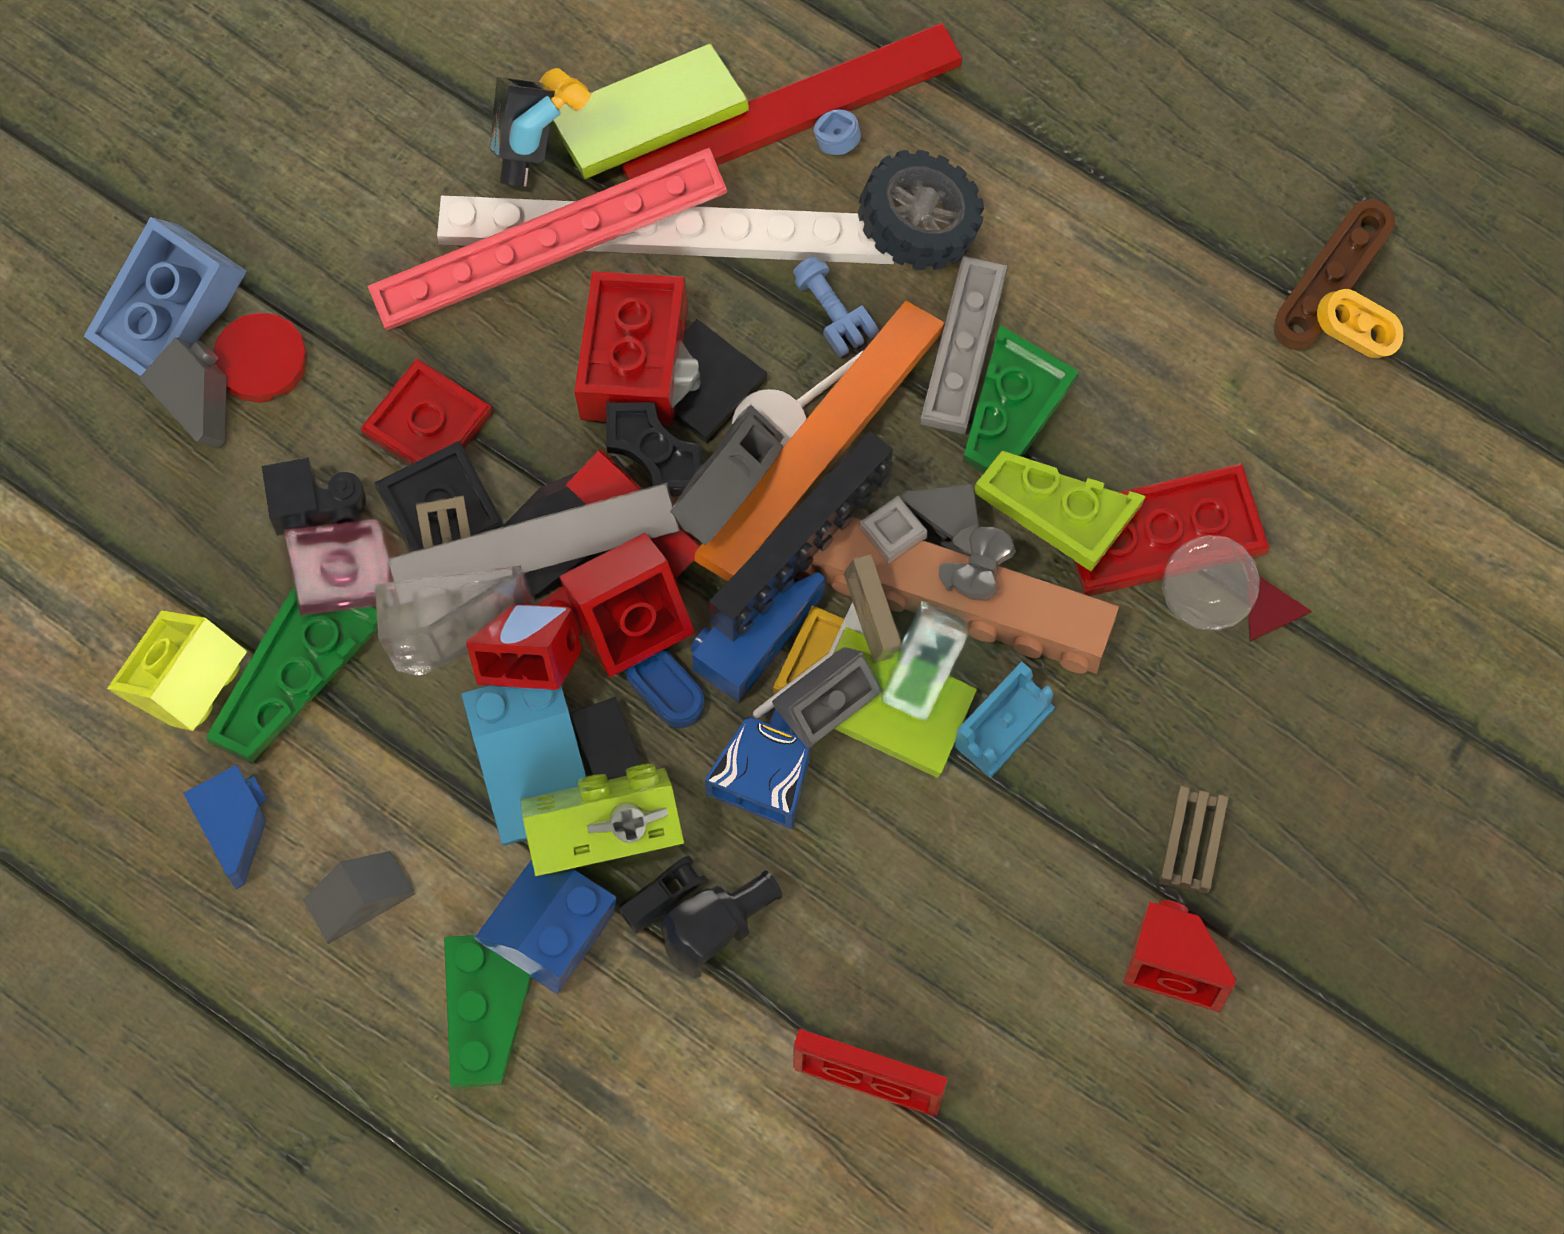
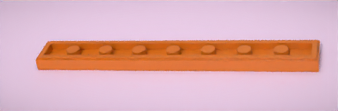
M905 301L784 445L767 472L710 542L706 545L702 544L695 552V562L724 580L729 581L810 495L943 333L945 322Z

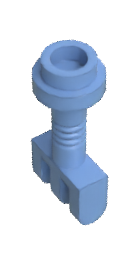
M813 256L801 262L793 270L796 276L794 282L801 291L810 288L833 321L832 324L824 328L823 336L837 356L841 358L849 353V349L841 336L845 335L854 348H858L864 344V339L856 327L860 325L870 339L876 337L879 329L863 305L850 313L847 311L824 278L830 271L829 267L824 261H818Z

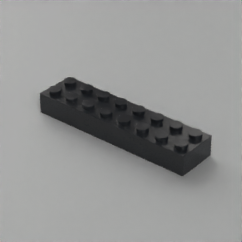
M869 431L709 601L710 623L733 642L739 635L745 636L753 627L754 622L752 621L759 614L764 615L769 611L774 603L773 599L779 592L784 594L794 582L793 577L799 571L803 573L810 567L814 560L812 557L819 550L824 551L833 541L832 536L838 529L844 530L852 521V514L858 508H865L873 497L872 493L878 487L883 488L892 477L893 449Z

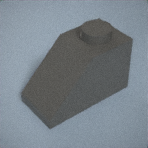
M175 337L139 379L196 442L220 448L225 442L227 376L215 364L218 357L208 346L198 340L193 344Z

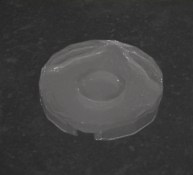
M1206 535L1189 540L1175 550L1167 562L1162 582L1167 606L1178 620L1196 629L1217 631L1235 626L1250 613L1258 598L1260 578L1254 559L1242 545L1227 537Z

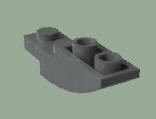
M751 404L738 415L713 455L698 468L670 510L678 519L681 527L686 532L695 535L704 545L713 539L740 507L784 447L780 444L784 436Z

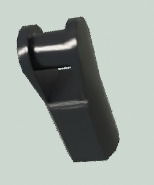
M685 856L678 860L655 880L617 906L621 916L635 934L663 916L678 903L701 891L707 885L708 879L704 875L699 877L692 868L693 860L690 856ZM676 878L683 888L672 895L665 885Z

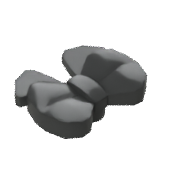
M972 525L961 529L953 537V544L959 550L971 556L969 564L943 563L939 567V578L947 591H952L955 588L958 593L969 599L987 600L997 593L998 585L995 580L998 572L997 567L998 564L1013 557L1016 552L1014 542L1011 536L1003 530L994 527L978 528V526Z

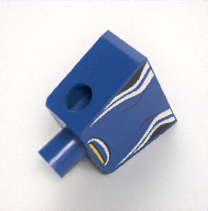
M776 709L769 724L752 717H747L707 774L705 779L706 795L792 829L810 760L811 747H805Z

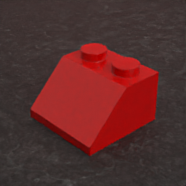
M1160 900L1159 904L1149 901L1137 930L1123 983L1220 1013L1234 988L1236 978L1201 918L1188 913L1189 909L1178 902Z

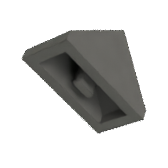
M973 484L907 491L902 495L900 499L927 530L928 539L940 547L967 555L954 546L953 537L961 529L976 525L979 528Z
M391 851L339 862L303 901L325 940L330 944L415 895Z

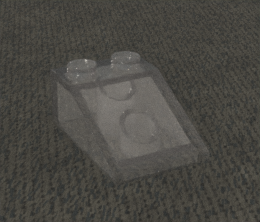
M521 565L375 584L378 639L397 672L403 671L409 675L426 674L432 670V667L445 666L468 652L466 641L510 606L517 604L536 605L534 595Z

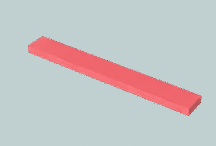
M707 148L373 283L368 288L383 326L388 331L727 193V188L711 150Z

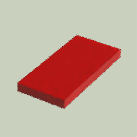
M1240 463L1119 492L1128 495L1129 491L1146 497L1142 506L1092 571H1089L1074 560L1073 562L1083 594L1093 596L1220 566L1241 559L1266 555L1269 551V545L1243 464Z

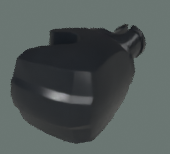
M765 870L761 872V875L733 893H729L716 885L712 889L708 888L697 892L667 911L661 922V932L665 941L666 954L670 962L678 970L686 972L692 978L700 977L704 963L722 950L732 937L741 941L749 935L747 919L772 902L782 898L781 889L773 876Z

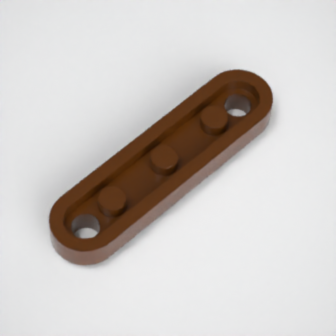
M1373 199L1358 202L1348 213L1279 309L1274 322V334L1282 345L1290 349L1301 350L1312 346L1323 332L1317 318V309L1321 299L1330 292L1341 289L1353 290L1389 240L1395 225V217L1392 210L1386 204ZM1362 225H1371L1376 231L1367 232L1362 228ZM1299 325L1303 328L1304 332H1293L1289 326Z

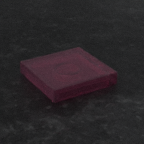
M379 519L284 530V543L300 615L396 604L397 593L388 564V555Z

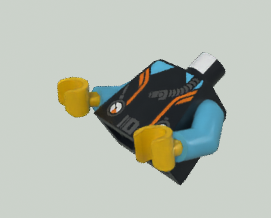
M559 68L547 71L539 82L497 77L490 151L496 157L502 158L500 183L512 186H527L529 162H544L550 122L561 115L559 109L565 103L575 111L583 108L591 97L585 85L577 79L571 78Z

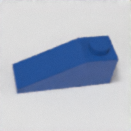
M817 572L792 584L784 594L779 592L773 599L774 603L769 611L764 615L759 614L752 621L754 624L751 630L743 637L739 635L734 642L715 626L712 630L708 627L704 628L691 646V651L693 652V671L740 703L805 621L811 606L816 607L824 597L826 577Z

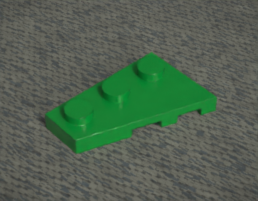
M1000 325L964 452L963 462L984 474L1001 451L1023 457L1076 382L1079 371Z
M476 935L444 937L450 1086L452 1089L503 1085L519 1029L518 1024L525 999L533 979L529 973L475 940Z

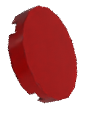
M261 312L241 316L227 325L216 339L213 351L218 357L215 364L227 376L226 390L243 401L258 403L272 401V397L279 396L282 393L286 395L292 391L304 376L308 359L302 335L295 326L277 314Z

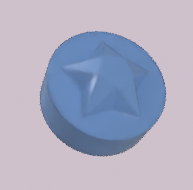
M846 110L827 112L817 120L814 126V134L819 148L830 155H841L853 150L861 139V130L856 116Z

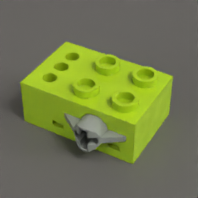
M653 763L641 764L626 769L627 776L607 780L606 774L591 775L577 781L578 787L520 799L522 818L535 876L684 844L673 788L665 767L656 769Z

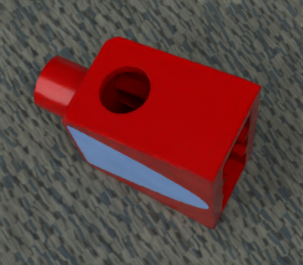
M554 600L548 606L522 604L510 606L466 641L477 685L558 690L579 657L582 647L574 612L570 605L562 600Z

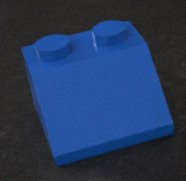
M531 859L477 933L475 940L529 973L531 978L558 994L613 917L616 897L573 869L535 876Z

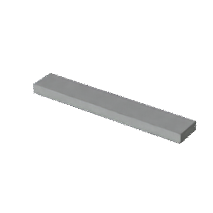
M664 483L394 556L388 559V564L400 604L403 606L611 550L643 533H646L651 539L680 530L677 518L670 512L674 505L668 484Z

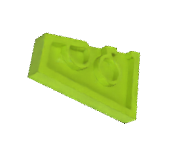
M1001 451L974 487V494L1089 571H1092L1142 506L1146 497L1129 491L1128 495L1103 488L1105 483L1087 478L1086 482L1059 474L1055 467L1005 451Z

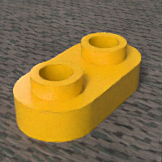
M1350 289L1330 292L1319 302L1317 309L1318 322L1323 331L1329 336L1370 358L1392 355L1400 348L1403 341V327L1398 317L1391 311ZM1336 309H1337V311L1339 312V316H1340L1339 321H1338V319H1337V317H1336V312H1335ZM1371 329L1375 332V341L1371 337Z

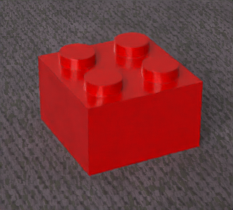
M646 533L559 576L587 646L609 677L695 634L668 561Z

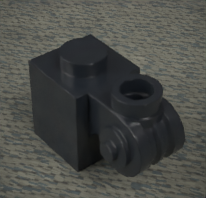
M309 457L262 466L269 518L277 536H304L309 534L312 529L322 528L323 524L331 523V526L334 528H349L359 523V514L363 512L366 506V495L360 479L355 474L350 472L336 473L331 477L328 488H321L317 486L316 476Z

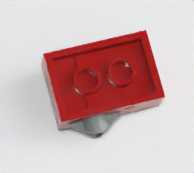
M592 271L574 390L580 420L606 422L607 403L654 402L661 425L673 426L676 404L689 391L697 390L701 384L698 361L692 358L683 344L689 307L685 277Z

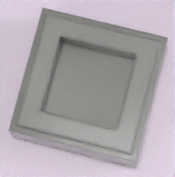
M899 496L860 521L859 529L888 564L927 538V530Z

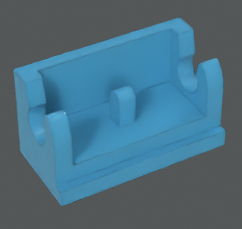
M1022 661L957 730L954 747L990 778L1055 709L1051 704L1053 699L1051 688L1048 685L1043 689L1036 686L1031 679L1033 677L1032 670Z

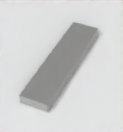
M962 256L921 415V425L966 435L1006 276L1007 265Z

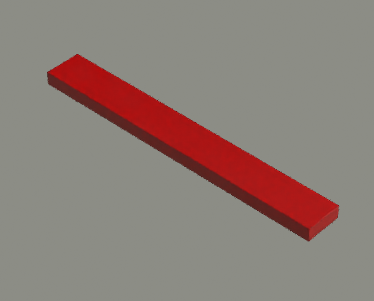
M940 23L748 101L749 111L619 166L628 181L707 148H710L718 166L813 127L817 120L827 112L833 110H846L850 112L961 66L962 57L944 24Z

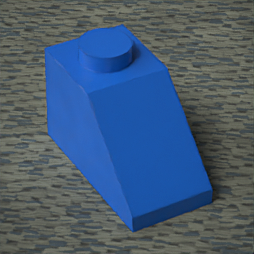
M235 765L183 794L234 888L238 889L245 885L266 823V818L259 805L266 802L267 799L254 775L244 779L238 766Z

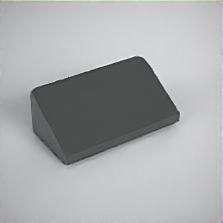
M843 647L777 696L772 703L776 711L805 747L810 748L883 691L863 653Z

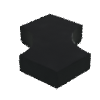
M654 402L606 404L607 453L623 455L636 461L648 473L653 486L667 483L670 495L680 496L698 468L703 464L702 445L681 441L667 432L658 420Z

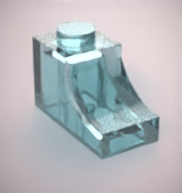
M922 601L902 641L897 661L881 695V701L926 721L968 637L966 620Z

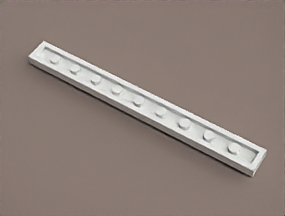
M441 196L437 231L439 245L467 246L576 201ZM694 206L586 250L782 260H806L815 256L818 261L894 264V261H892L893 256L887 252L883 255L874 247L876 242L872 238L867 239L862 230L864 221H859L857 213Z

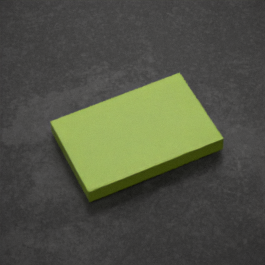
M846 627L839 638L833 654L843 647L861 651L883 692L834 729L936 778L939 777L955 743L957 730L963 724L977 689L899 651L893 654L892 659L873 664L864 635Z

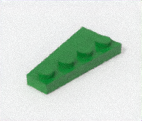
M300 574L206 736L207 742L252 764L387 620L385 613Z

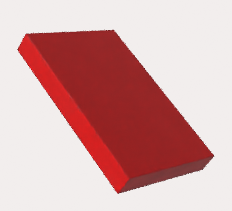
M800 1028L794 1043L793 1068H795V1071L933 1117L935 1115L938 1116L948 1077Z

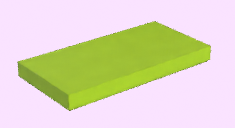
M710 43L590 93V99L579 111L573 110L565 103L559 109L561 115L554 119L551 124L584 179H587L749 111L747 98Z

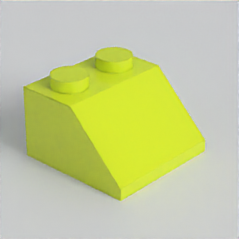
M161 610L107 689L172 727L194 731L196 726L202 724L209 717L213 709L212 703L223 686L228 685L238 674L240 669L239 663L247 651L207 618Z

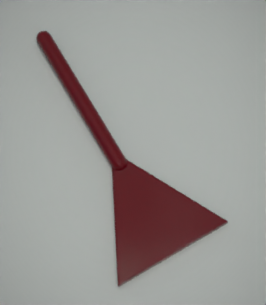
M1247 559L1237 561L1245 574L1250 642L1312 612L1254 573Z

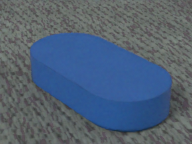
M666 649L625 669V676L630 686L665 724L674 728H686L695 724L702 716L704 696L701 688Z

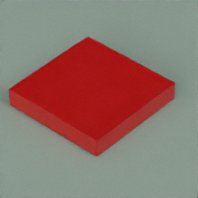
M416 358L360 429L363 436L403 462L411 465L457 441H460L465 449L492 415L493 411L491 405Z

